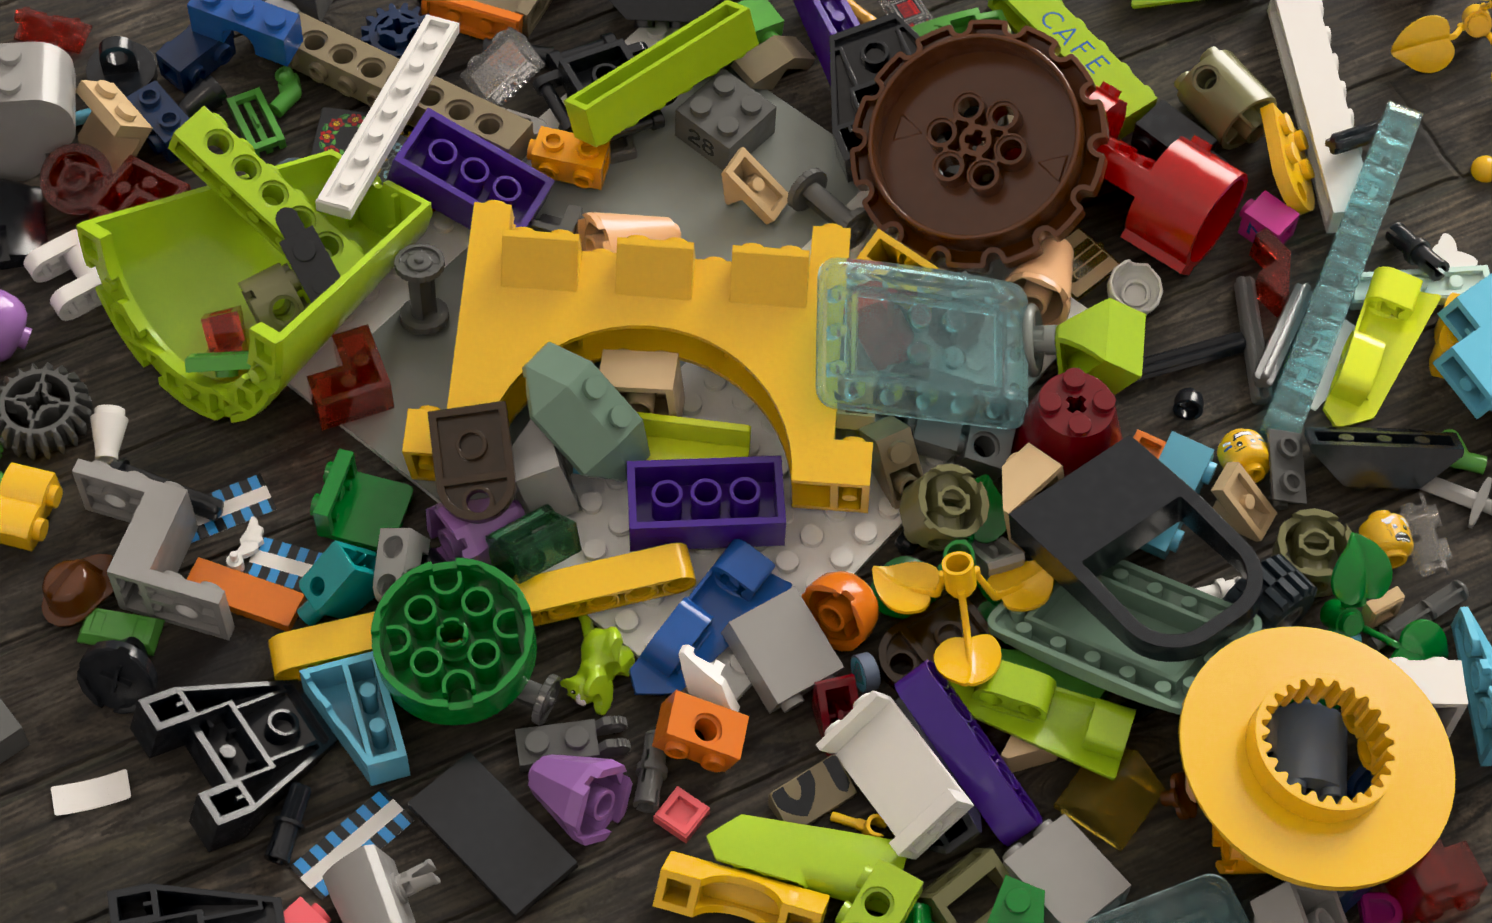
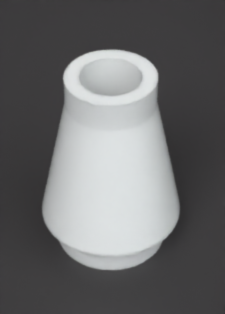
M99 405L95 407L94 414L90 416L95 460L111 464L115 459L118 460V453L129 421L125 416L124 408L116 405Z

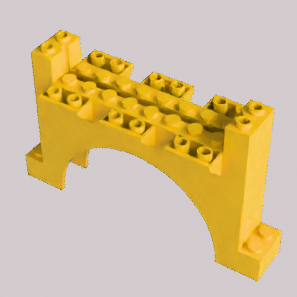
M488 200L485 203L474 202L447 409L506 401L510 426L518 413L527 404L526 378H523L522 367L547 342H552L593 363L601 361L603 349H628L631 351L651 352L662 350L679 353L680 361L707 369L736 386L766 416L780 440L787 459L792 486V508L868 513L873 442H865L863 438L855 436L845 437L842 440L835 439L851 228H843L833 223L813 226L811 255L810 250H802L792 245L782 246L781 248H769L757 243H745L742 246L733 245L732 261H726L721 257L714 256L705 259H695L694 242H687L685 239L678 237L654 240L643 235H630L627 238L617 237L616 253L607 249H594L591 252L582 251L579 234H573L568 230L557 229L552 232H540L528 227H516L512 205L498 200ZM424 405L419 407V409L408 408L402 453L411 479L436 481L427 412L441 410L438 407Z

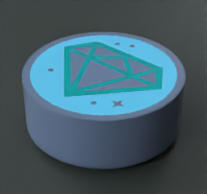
M869 652L853 655L850 660L851 673L855 675L858 690L861 693L877 690L881 679L874 657Z

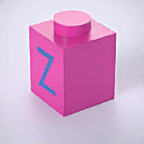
M1265 190L1256 200L1251 198L1242 207L1239 213L1242 220L1238 233L1273 256L1293 236L1300 213L1288 207Z

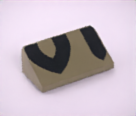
M832 754L772 791L768 797V806L780 821L810 825L857 796V791L838 757Z

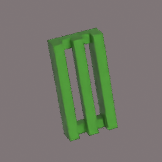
M260 87L226 99L228 108L243 139L253 146L255 153L259 157V152L265 151L266 154L273 152V147L279 146L280 149L287 147L285 137ZM256 100L274 137H267L250 101ZM238 105H243L260 142H255Z

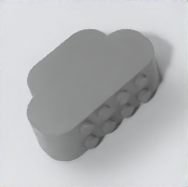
M45 42L0 44V179L24 181L37 176L43 171L46 165V153L66 148L72 143L76 135V73L74 64L66 51Z

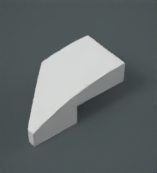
M682 645L679 651V658L689 695L738 712L740 705L726 679L720 676L725 664L718 660L709 663L694 654L695 648L690 645Z

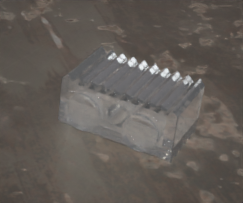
M508 27L493 37L492 44L483 53L473 56L468 61L467 68L460 76L474 95L501 107L510 100V97L515 96V92L520 91V88L524 87L525 83L535 76V73L540 72V69L545 67V63L522 33L512 27Z

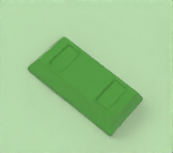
M95 608L84 619L77 642L94 645L99 641H119L127 637H136L144 644L147 654L154 656L165 620Z

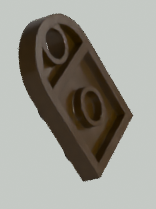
M506 401L427 412L436 488L445 509L457 519L473 524L486 523L501 516L511 505L517 486ZM476 493H484L490 498L489 506L482 512H473L468 508L470 497Z
M947 593L932 602L925 611L910 615L892 626L884 634L879 645L878 667L883 679L889 686L896 690L895 683L907 675L895 673L890 667L893 662L897 660L907 661L912 666V670L927 659L934 663L935 650L943 641L953 637L964 638L959 599ZM967 597L971 637L981 634L992 635L988 630L987 621ZM993 636L998 641L1001 649H1004L1005 644L1000 639Z

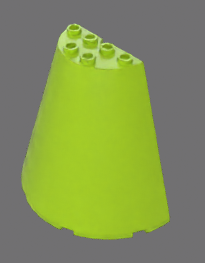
M328 150L276 165L275 167L280 171L283 179L293 189L302 191L309 199L310 205L316 209L315 201L343 155L334 150ZM248 174L238 176L243 180L251 179ZM376 175L351 220L318 211L320 214L330 217L336 224L337 230L348 240L358 243L363 249L365 256L313 303H311L302 287V290L298 291L297 294L299 298L303 296L310 305L280 332L263 322L256 323L241 292L243 290H241L238 283L277 263H280L281 266L287 263L290 269L292 267L287 258L208 185L89 219L77 224L76 227L86 266L89 268L96 267L102 283L95 287L97 295L115 329L143 368L152 364L162 375L158 377L159 385L189 409L213 420H219L224 416L229 417L231 423L245 421L262 412L395 267V256L399 251L409 245L416 244L424 235L429 226L433 211L431 202L390 180L383 182L382 185L378 175ZM263 197L267 204L278 205L274 198ZM325 248L329 256H333L331 251ZM285 299L275 302L273 310L282 307ZM249 350L247 364L251 365V368L238 370L239 376L215 377V371L186 373L185 359L191 353Z

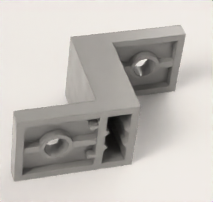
M78 458L72 473L85 510L130 523L107 570L119 608L148 617L164 619L165 622L229 640L235 625L225 591L214 583L203 581L200 584L186 580L182 575L178 574L198 529L188 490L172 481L162 483L149 479L137 471L124 472L114 469L102 461L94 460L89 462Z

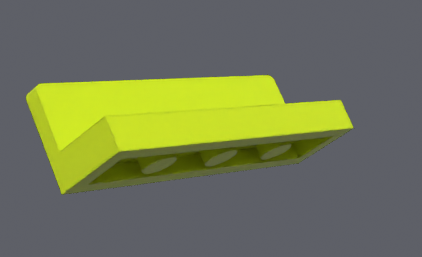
M637 412L644 422L650 456L647 460L749 457L751 442L750 425Z

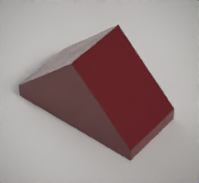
M854 674L814 682L812 709L821 739L825 736V730L832 723L842 720L853 709V704L858 699ZM825 752V753H826V757H829L830 755H832V754H830V753Z

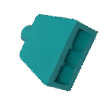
M335 540L299 581V588L307 598V601L297 609L300 618L310 626L315 625L325 615L339 619L348 618L374 599L373 578L376 552Z

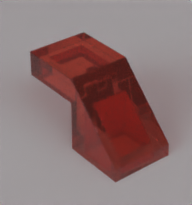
M1264 228L1255 235L1249 255L1264 269L1259 272L1255 283L1257 297L1276 317H1279L1289 295L1291 251L1269 229Z
M241 305L203 315L201 323L208 345L206 353L248 350Z

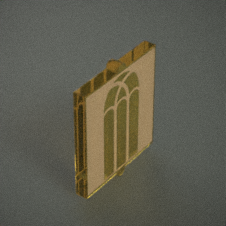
M1077 228L1064 238L1072 245L1074 250L1071 297L1077 302L1109 278L1113 268L1120 264L1103 248V243L1094 241L1081 228Z

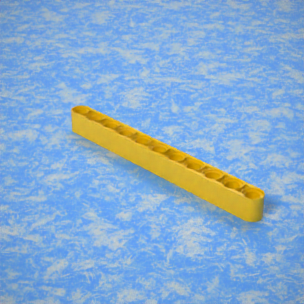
M670 543L513 579L529 604L534 627L678 594L693 588L697 582L688 547L683 543ZM375 611L291 630L271 637L268 641L275 680L298 679L301 681L299 670L373 651L371 625ZM463 638L450 639L447 642L454 643L458 640L462 641Z

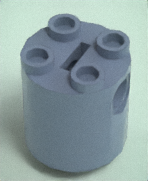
M1303 700L1300 704L1293 702L1286 707H1278L1275 713L1271 714V720L1266 725L1270 729V733L1265 739V742L1272 745L1267 756L1277 758L1279 761L1274 769L1277 772L1286 771L1289 774L1287 778L1289 785L1301 784V793L1306 796L1311 791H1314L1317 794L1318 801L1323 802L1328 795L1332 796L1337 804L1343 796H1347L1348 730L1344 725L1341 713L1336 709L1327 708V706L1319 702L1312 704L1310 700Z

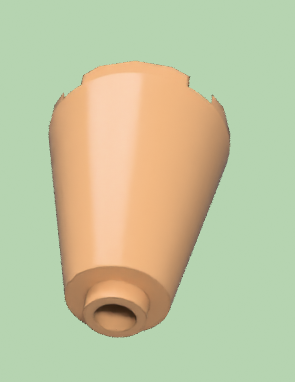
M588 212L582 214L585 218L579 219L576 225V234L580 236L582 251L592 252L594 249H607L616 253L617 237L627 238L630 235H643L654 240H666L671 237L681 238L679 226L673 223L669 217Z
M1053 238L1044 239L1041 245L1043 254L1017 266L1002 282L998 290L997 304L999 308L1000 306L1003 307L1007 313L1005 318L1012 325L1022 329L1023 312L1029 303H1034L1038 306L1043 325L1058 326L1067 320L1071 307L1074 250L1066 239H1063L1061 242H1057Z

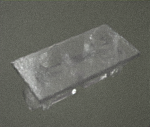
M1421 493L1419 495L1422 504L1415 506L1414 503H1406L1400 507L1401 512L1399 513V515H1402L1407 520L1412 539L1422 538L1421 541L1414 543V549L1411 554L1414 568L1420 572L1421 576L1427 577L1436 573L1435 568L1443 566L1446 575H1450L1446 561L1453 559L1447 538L1439 539L1436 528L1443 526L1436 504L1428 506L1424 494Z

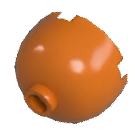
M846 571L825 573L812 582L801 595L832 648L835 650L853 651L870 636L876 626L879 615L878 600L871 587L853 573Z

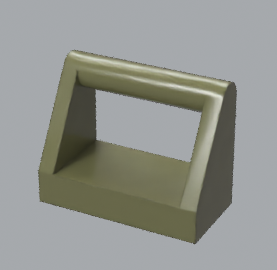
M975 848L926 887L917 901L931 907L932 920L934 922L957 923L947 908L949 904L985 875L1000 889L1005 875L1010 876V874L993 849ZM993 907L974 923H987Z

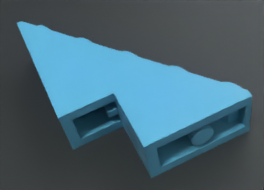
M1492 273L1457 296L1437 313L1459 342L1437 358L1433 365L1476 419L1489 410L1492 411Z

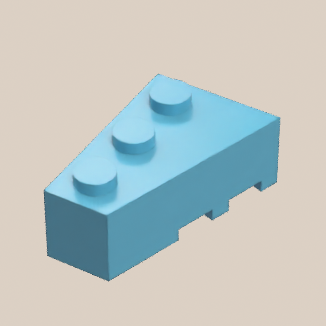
M1174 431L1171 432L1159 457V460L1198 494L1204 483L1207 485L1210 483L1218 465L1213 462L1214 449ZM1176 523L1140 547V549L1165 560L1170 550L1175 553L1177 552L1185 535V531L1180 530L1184 523Z
M373 651L299 670L305 694L371 786L411 775L406 749L390 692L380 677Z

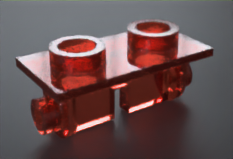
M26 6L23 9L18 8L14 15L15 22L20 23L14 35V40L45 42L55 45L64 51L78 54L81 53L93 28L92 25L81 22L80 18L77 17L73 19L58 15L51 17L47 16V13L31 10L30 7Z

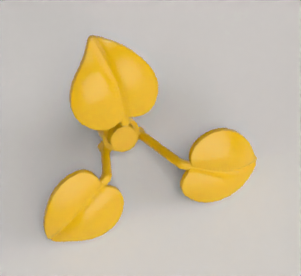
M1483 0L1489 2L1468 6L1462 13V23H1458L1456 30L1451 34L1449 23L1444 17L1429 15L1417 19L1398 35L1391 47L1392 56L1416 71L1435 73L1444 69L1452 61L1455 49L1451 40L1457 39L1462 31H1466L1467 34L1475 38L1485 36L1492 45V32L1490 31L1492 19L1488 9L1492 8V0Z
M962 551L946 555L942 560V570L940 571L935 566L924 562H905L892 566H873L872 568L876 592L881 601L894 612L917 614L925 611L930 605L931 597H940L944 586L949 594L959 599L964 638L953 637L943 641L935 650L934 664L936 670L943 678L965 687L977 686L990 680L998 671L1002 660L1001 647L992 635L981 634L971 637L966 598L972 595L976 589L977 582L993 601L1002 599L1003 605L1007 609L1016 612L1031 611L1043 606L1049 600L1054 586V578L1035 560L1025 561L1021 567L991 575L986 581L981 575L980 567L974 566L972 556Z

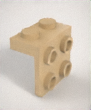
M81 80L76 93L92 111L78 134V141L112 181H121L153 127L114 83L105 80Z

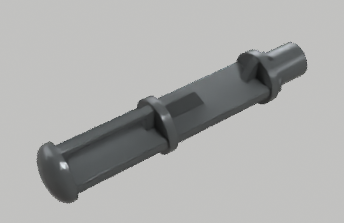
M1453 580L1450 584L1426 599L1421 600L1412 608L1388 623L1381 625L1379 632L1399 642L1401 632L1409 623L1418 619L1434 621L1443 613L1462 601L1467 600L1469 597L1467 586L1460 580ZM1372 636L1367 639L1368 646L1376 651L1387 646V644Z

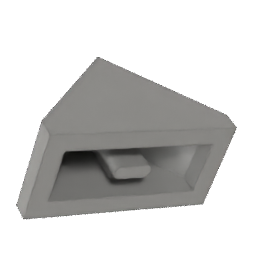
M1003 536L988 544H982L976 540L973 541L972 547L975 552L976 566L980 567L981 575L986 581L991 575L1021 567L1025 563L1024 552Z

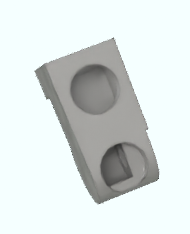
M380 528L373 578V591L378 602H380L385 592L397 579L411 569L421 565L422 555H428L430 539L412 528Z

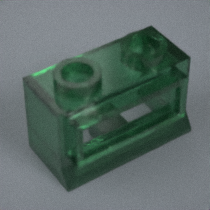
M548 503L485 536L489 547L491 565L504 572L519 584L582 551L576 522L555 512ZM543 525L546 526V527H544V528H542V529H540V530H538L537 532H535V533L532 534V531H534L535 529H537V528H539V527H541V526H543Z

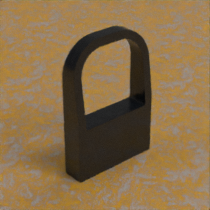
M1131 435L1126 436L1009 513L1011 539L1124 645L1143 657L1163 662H1180L1200 657L1243 629L1253 620L1260 609L1263 597V572L1255 551L1197 492ZM1183 522L1242 575L1246 588L1233 605L1201 627L1182 634H1165L1151 630L1141 624L1096 577L1176 523Z

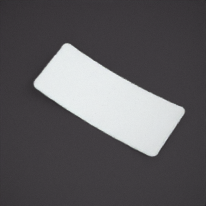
M126 769L86 781L51 787L54 814L56 816L100 808L131 797Z

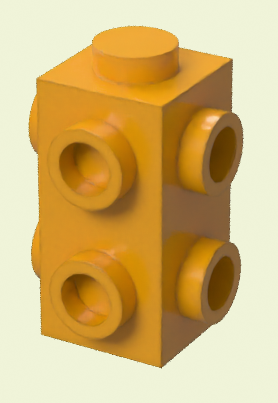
M540 126L537 138L530 139L527 149V160H531L534 169L553 180L574 184L580 188L602 190L611 162L610 141L604 145L594 147L575 138L572 132Z

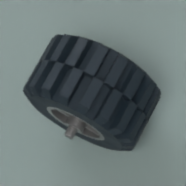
M1282 554L1274 555L1260 562L1263 572V597L1257 615L1262 620V630L1277 627H1295L1310 609L1317 592V587ZM1239 576L1235 579L1234 586L1222 600L1234 604L1241 597L1246 588L1243 577Z

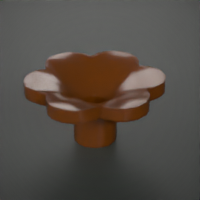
M1184 771L1173 773L1170 777L1171 789L1162 791L1160 794L1162 805L1164 807L1173 806L1180 820L1195 818L1197 815L1196 803L1190 800L1185 789L1186 775Z

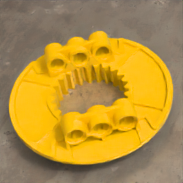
M1296 626L1264 629L1243 636L1219 650L1198 672L1182 703L1178 734L1182 765L1189 787L1198 805L1219 832V835L1231 847L1243 855L1247 862L1280 880L1317 890L1350 891L1369 888L1388 882L1413 867L1432 848L1447 824L1455 793V767L1445 728L1435 708L1418 685L1399 666L1368 645L1353 638L1318 628ZM1306 696H1308L1312 704H1317L1320 698L1325 699L1327 708L1331 709L1335 705L1341 706L1344 725L1358 739L1357 751L1362 765L1371 771L1372 776L1374 775L1371 779L1372 785L1364 794L1361 792L1357 793L1352 800L1347 796H1343L1337 804L1332 796L1328 795L1323 802L1318 801L1317 794L1314 791H1311L1306 796L1301 793V784L1289 785L1287 783L1289 774L1286 771L1277 772L1274 769L1279 762L1277 758L1267 756L1272 745L1264 740L1270 733V729L1266 725L1271 720V714L1275 713L1280 705L1286 707L1292 699L1297 704L1302 703Z

